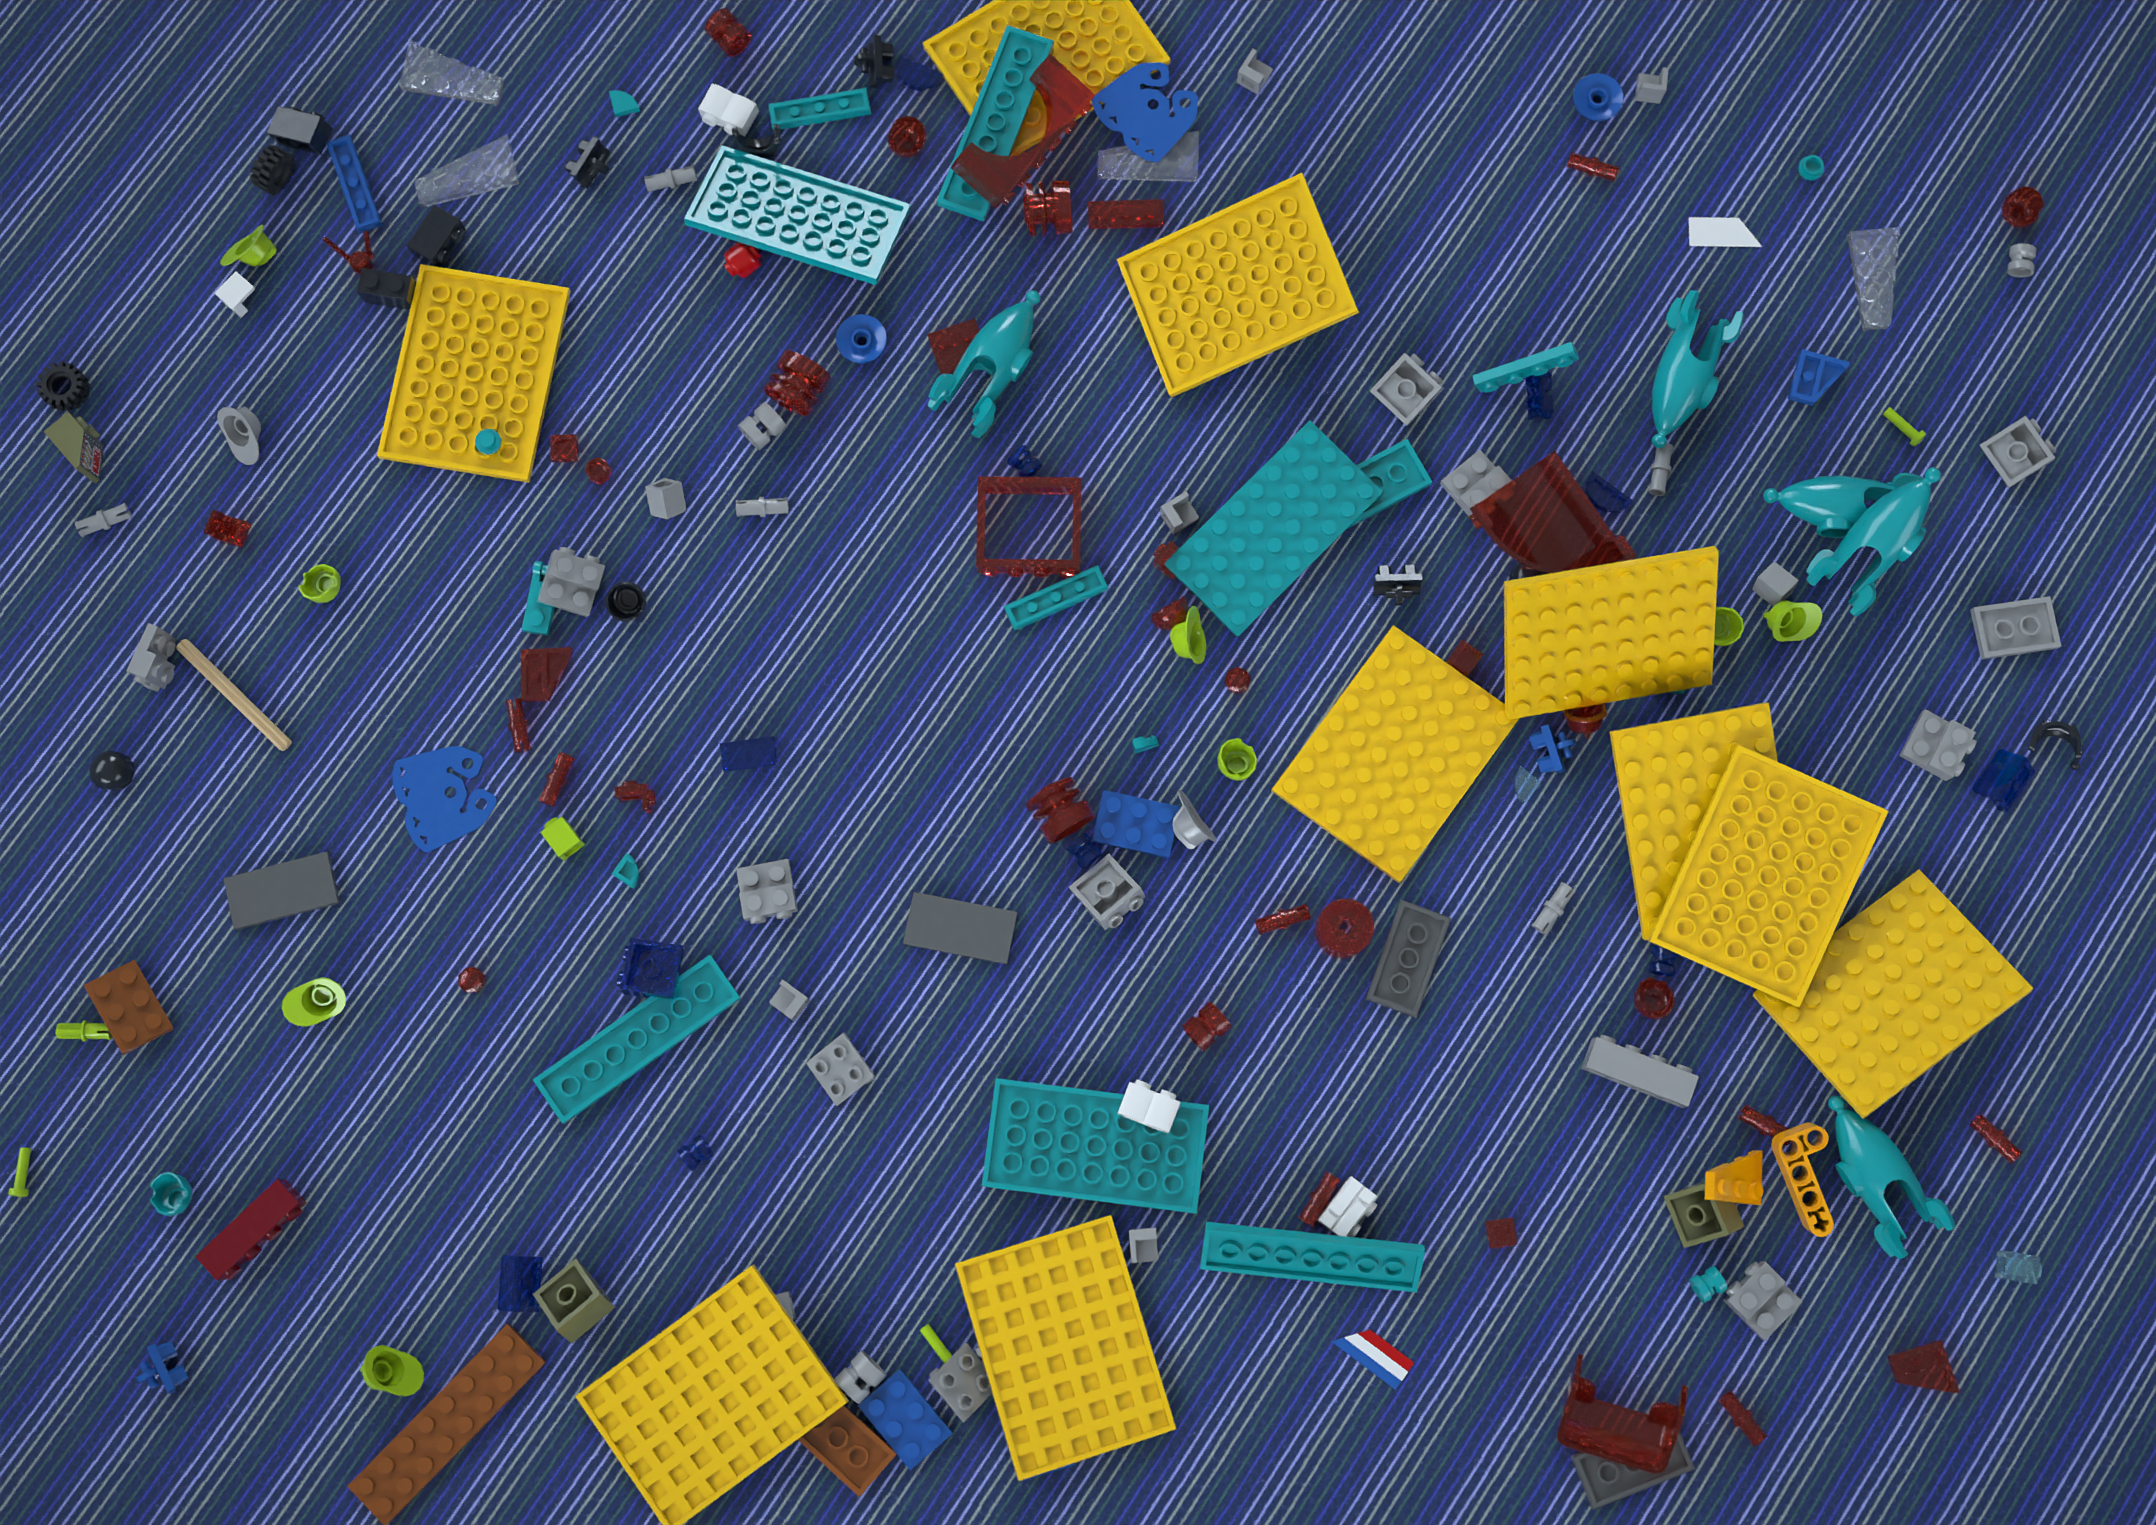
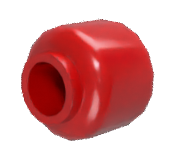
M736 242L724 254L727 262L724 264V267L733 277L738 275L741 278H747L761 266L760 258L762 254L756 247Z

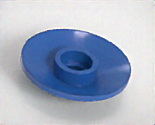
M1600 73L1590 74L1583 77L1577 83L1573 92V102L1577 111L1585 118L1593 121H1605L1614 117L1619 112L1623 104V91L1619 83L1612 77ZM1592 99H1598L1600 104L1593 102Z
M865 314L847 318L839 326L836 334V344L841 355L847 360L858 364L869 363L877 359L883 353L887 343L886 331L881 322ZM865 339L867 343L861 346L858 344V341Z

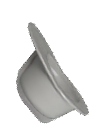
M223 407L218 411V424L234 456L243 464L253 465L259 457L257 441L261 431V424L258 418L247 407L239 409Z
M1178 790L1182 807L1173 818L1172 824L1177 838L1188 849H1193L1208 839L1216 842L1215 835L1201 820L1188 797L1182 790Z

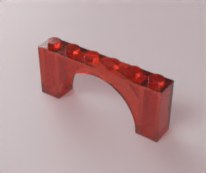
M1051 54L1040 64L1029 79L1040 93L1046 109V129L1041 142L1033 149L1015 156L995 155L982 150L971 142L951 166L955 173L995 209L1001 203L1006 206L1015 196L1014 188L1017 185L1021 188L1031 177L1028 172L1033 167L1038 170L1047 159L1044 154L1048 150L1053 153L1062 142L1059 137L1064 132L1069 134L1078 124L1075 119L1079 115L1084 117L1093 107L1090 102L1095 97V94Z

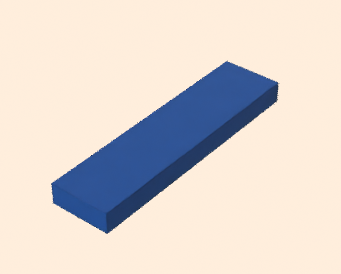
M349 134L327 142L328 150L358 233L361 234L383 226L351 135Z

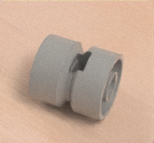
M763 402L754 410V416H747L738 424V428L755 448L761 450L770 442V436H777L786 428V424L769 404ZM758 422L765 429L764 432H761L755 426Z
M861 1350L851 1360V1367L844 1368L834 1380L850 1398L860 1404L870 1394V1386L876 1387L887 1375L870 1356Z

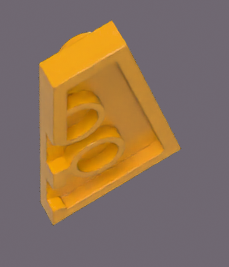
M1753 1150L1748 1152L1747 1156H1739L1729 1164L1724 1163L1706 1171L1705 1200L1761 1205V1197L1763 1195V1151Z

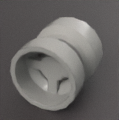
M2015 244L2011 246L2009 252L2011 262L2008 264L2007 273L2020 278L2033 275L2035 268L2033 259L2036 257V247L2030 244Z

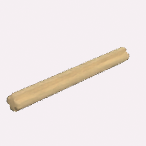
M183 639L176 646V649L279 750L285 751L292 744V741L190 641Z

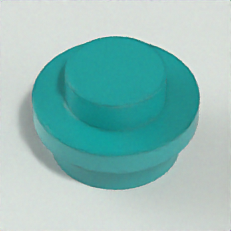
M1816 155L1806 156L1800 161L1798 171L1804 179L1816 180L1823 174L1824 164L1822 159Z
M484 429L475 438V445L483 454H494L501 447V437L493 429Z

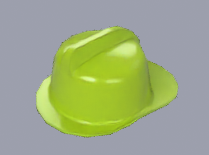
M260 225L250 235L234 244L225 253L220 264L227 266L236 260H240L253 267L263 265L272 258L277 249L263 233L264 225Z
M1785 600L1780 601L1770 611H1766L1763 614L1767 619V625L1772 631L1773 637L1781 642L1807 639L1816 632L1822 622L1821 608L1817 604L1810 602L1794 603Z
M1191 606L1186 622L1176 624L1171 629L1170 640L1178 656L1190 658L1194 663L1201 664L1206 655V638L1201 627L1198 608Z
M316 978L288 992L283 999L282 1011L289 1022L297 1026H311L339 1014L345 1007L346 995L340 983H336L330 978Z
M384 1345L375 1346L369 1350L364 1359V1364L360 1368L363 1379L370 1388L399 1396L414 1394L421 1388L424 1382L422 1365L415 1357Z

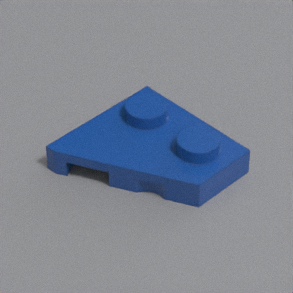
M1802 349L1797 359L1788 399L1813 406L1847 369L1850 362Z

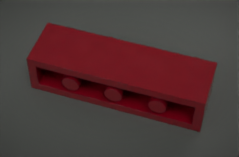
M277 1179L195 1257L216 1280H231L242 1270L240 1266L247 1259L250 1261L262 1251L260 1247L267 1240L272 1241L283 1231L281 1227L288 1220L292 1222L303 1212L301 1208L307 1202L287 1180Z

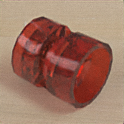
M727 8L716 11L708 19L704 28L705 32L713 41L718 42V46L729 57L741 53L748 46L752 37L745 26L738 23V19Z
M1210 1001L1198 1011L1199 1017L1192 1016L1182 1025L1186 1034L1203 1052L1215 1043L1216 1035L1222 1036L1232 1028L1227 1018Z

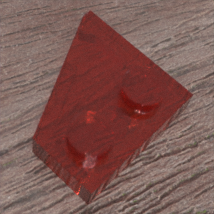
M975 319L927 334L941 375L951 374L955 370L964 352L979 332Z
M571 647L521 650V701L526 703L551 700L573 654Z
M1936 1340L1887 1356L1896 1383L1956 1394L1960 1393L1942 1340Z

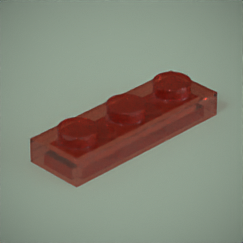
M1163 199L1088 201L1089 229L1164 227Z

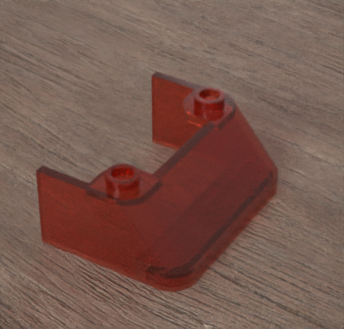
M1578 1354L1558 1426V1441L1565 1447L1656 1474L1665 1471L1685 1417L1688 1386L1682 1385L1676 1405L1667 1402H1657L1651 1406L1649 1414L1595 1399L1596 1386L1591 1380L1580 1376L1584 1355Z

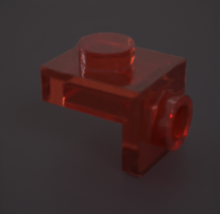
M213 510L203 532L221 543L242 548L252 524Z
M1172 541L1167 545L1162 543L1153 554L1156 557L1153 565L1170 580H1174L1176 576L1165 566V563L1179 548Z
M637 781L622 782V786L614 787L615 797L619 801L642 799L643 810L646 813L653 812L652 806L656 805L655 791L651 790L646 783L638 784Z

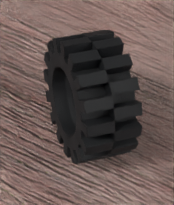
M268 145V148L262 149L263 153L259 152L257 155L258 160H254L253 164L255 167L251 168L250 172L253 174L250 175V179L254 186L270 195H275V193H280V189L284 190L286 188L285 184L290 182L289 177L294 174L292 169H295V164H293L295 158H293L292 154L275 145Z
M58 361L59 366L54 362L51 363V369L43 368L46 373L45 375L39 373L38 378L42 382L36 381V386L40 388L37 389L38 394L47 404L54 409L64 412V409L72 411L71 406L78 409L80 407L79 401L85 403L86 399L83 395L89 396L90 392L86 388H90V384L86 381L88 380L87 377L78 368L68 362L65 364L63 361ZM64 378L70 379L72 385L69 391L63 395L56 394V384Z

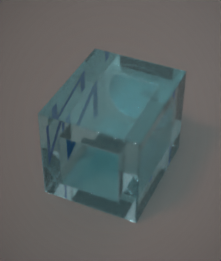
M1997 1251L1995 1278L2026 1284H2037L2042 1274V1265L2039 1263L2040 1257L2011 1251Z

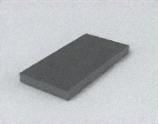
M327 851L223 878L235 930L340 903L331 857Z
M914 892L903 944L1007 965L1018 913Z
M1400 900L1365 1000L1416 1018L1451 918Z
M1672 1415L1570 1455L1593 1510L1695 1469Z

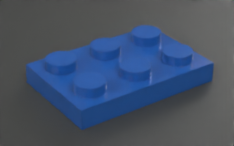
M1103 790L1092 842L1169 859L1174 838L1173 818L1180 810V806Z
M901 1368L858 1405L910 1470L953 1433Z

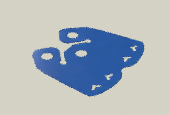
M1160 62L1136 65L1092 97L1094 111L1104 125L1113 131L1122 132L1126 146L1139 157L1151 162H1159L1192 126L1197 116L1198 96L1195 92L1178 90L1172 96L1175 116L1170 117L1169 100L1159 90L1140 88L1141 84L1163 87L1169 82L1168 66ZM1159 70L1161 77L1158 80L1152 79L1150 77L1151 71ZM1188 98L1190 106L1187 108L1181 107L1180 100ZM1149 100H1157L1159 106L1156 109H1150L1148 107ZM1099 101L1106 103L1104 110H1102V105L1099 104ZM1116 116L1117 123L1113 119H1109V117ZM1132 137L1136 139L1139 138V145H1136V141L1132 140ZM1153 149L1155 155L1153 156L1150 152H1145V150Z
M452 746L396 760L393 768L395 795L407 807L405 815L407 831L413 842L422 851L428 853L478 829L487 821L495 808L496 797L484 789H476L471 794L466 806V812L461 813L460 808L463 807L467 797L464 782L454 774L447 773V768L452 767L454 771L467 778L476 777L483 763V758L479 753L464 747ZM465 758H471L474 764L472 768L465 769L462 766V761ZM401 767L406 771L402 778L400 777L402 773ZM402 787L410 789L407 797L405 795V790H403ZM448 787L456 789V795L453 798H448L445 795V790ZM479 798L487 801V806L482 810L478 809L475 805ZM413 817L420 820L417 827H415L416 822L413 820ZM421 835L428 837L427 844L420 838Z

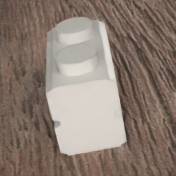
M1349 1177L1317 1221L1336 1236L1354 1237L1361 1228L1358 1224L1364 1215L1369 1217L1377 1207V1204L1374 1202L1377 1196L1356 1179Z

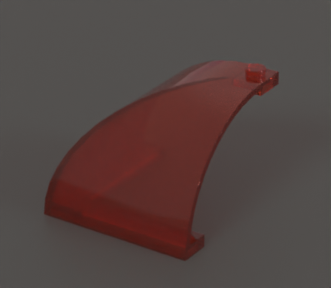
M1555 451L1469 509L1472 514L1468 517L1476 529L1482 527L1502 552L1523 566L1538 572L1551 574L1633 560L1638 557L1622 534L1614 536Z

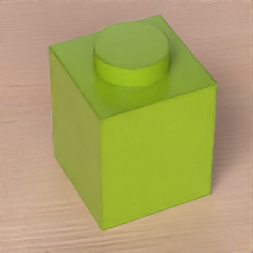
M562 816L559 819L555 817L544 825L545 829L540 832L558 857L564 861L585 846L569 822Z

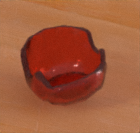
M904 116L896 119L892 124L887 137L890 150L897 156L910 158L918 155L923 149L927 133L924 124L917 118Z
M2020 187L2012 191L2004 199L2001 208L2002 217L2013 227L2025 228L2039 219L2038 215L2044 207V202L2041 194L2033 187Z
M1185 596L1161 608L1155 614L1152 613L1154 626L1161 630H1171L1176 624L1186 622L1189 607Z
M1648 977L1639 983L1634 992V1006L1641 1015L1647 1018L1662 1019L1670 1014L1674 1007V993L1666 981H1659L1653 979V977Z

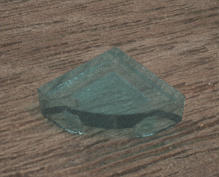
M1520 767L1515 774L1514 786L1518 799L1524 804L1541 782L1523 767Z

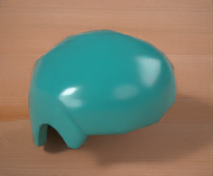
M171 1172L162 1173L150 1184V1187L153 1189V1197L150 1199V1202L159 1214L171 1217L183 1213L191 1202L192 1188L188 1180L180 1175Z

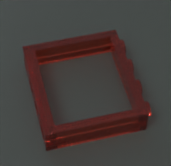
M978 476L977 573L990 575V577L997 576V573H1008L1010 577H1021L1023 573L1034 574L1035 577H1048L1049 574H1059L1060 577L1064 578L1080 573L1081 478ZM986 494L1073 495L1072 560L985 559Z

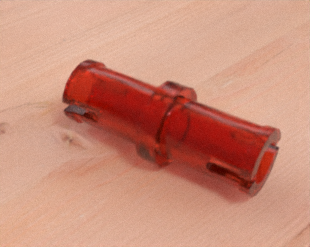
M1571 152L1566 166L1567 168L1588 173L1587 176L1589 177L1595 175L1615 182L1620 166L1599 161L1598 157L1592 159Z
M515 698L516 710L513 707L512 699L507 700L505 704L510 722L507 726L508 730H511L514 752H522L521 741L523 742L524 752L530 751L531 747L527 732L529 723L525 720L522 698Z
M562 752L558 753L551 773H547L546 779L548 780L538 799L540 802L552 807L555 806L562 786H565L567 783L566 776L575 758Z
M1305 903L1285 911L1282 908L1277 910L1275 914L1255 919V924L1259 935L1279 928L1283 930L1288 929L1289 925L1311 920V916Z
M1745 1105L1740 1112L1743 1115H1738V1120L1758 1129V1133L1763 1136L1768 1135L1774 1138L1778 1133L1789 1129L1776 1122L1773 1116L1769 1114L1765 1116L1749 1105ZM1787 1140L1783 1145H1789L1791 1140Z
M1982 1113L1978 1114L1969 1123V1126L1987 1141L1986 1145L1989 1148H1995L2010 1164L2015 1162L2023 1153L2005 1136L2006 1133L2002 1129L1998 1130Z
M1327 1171L1324 1173L1325 1175L1314 1192L1311 1191L1309 1194L1311 1198L1298 1216L1300 1220L1311 1227L1314 1226L1324 1206L1328 1207L1330 1203L1328 1200L1341 1181Z
M1732 1390L1718 1399V1402L1721 1403L1732 1417L1734 1426L1740 1427L1753 1446H1757L1768 1437L1753 1419V1413L1750 1409H1745Z

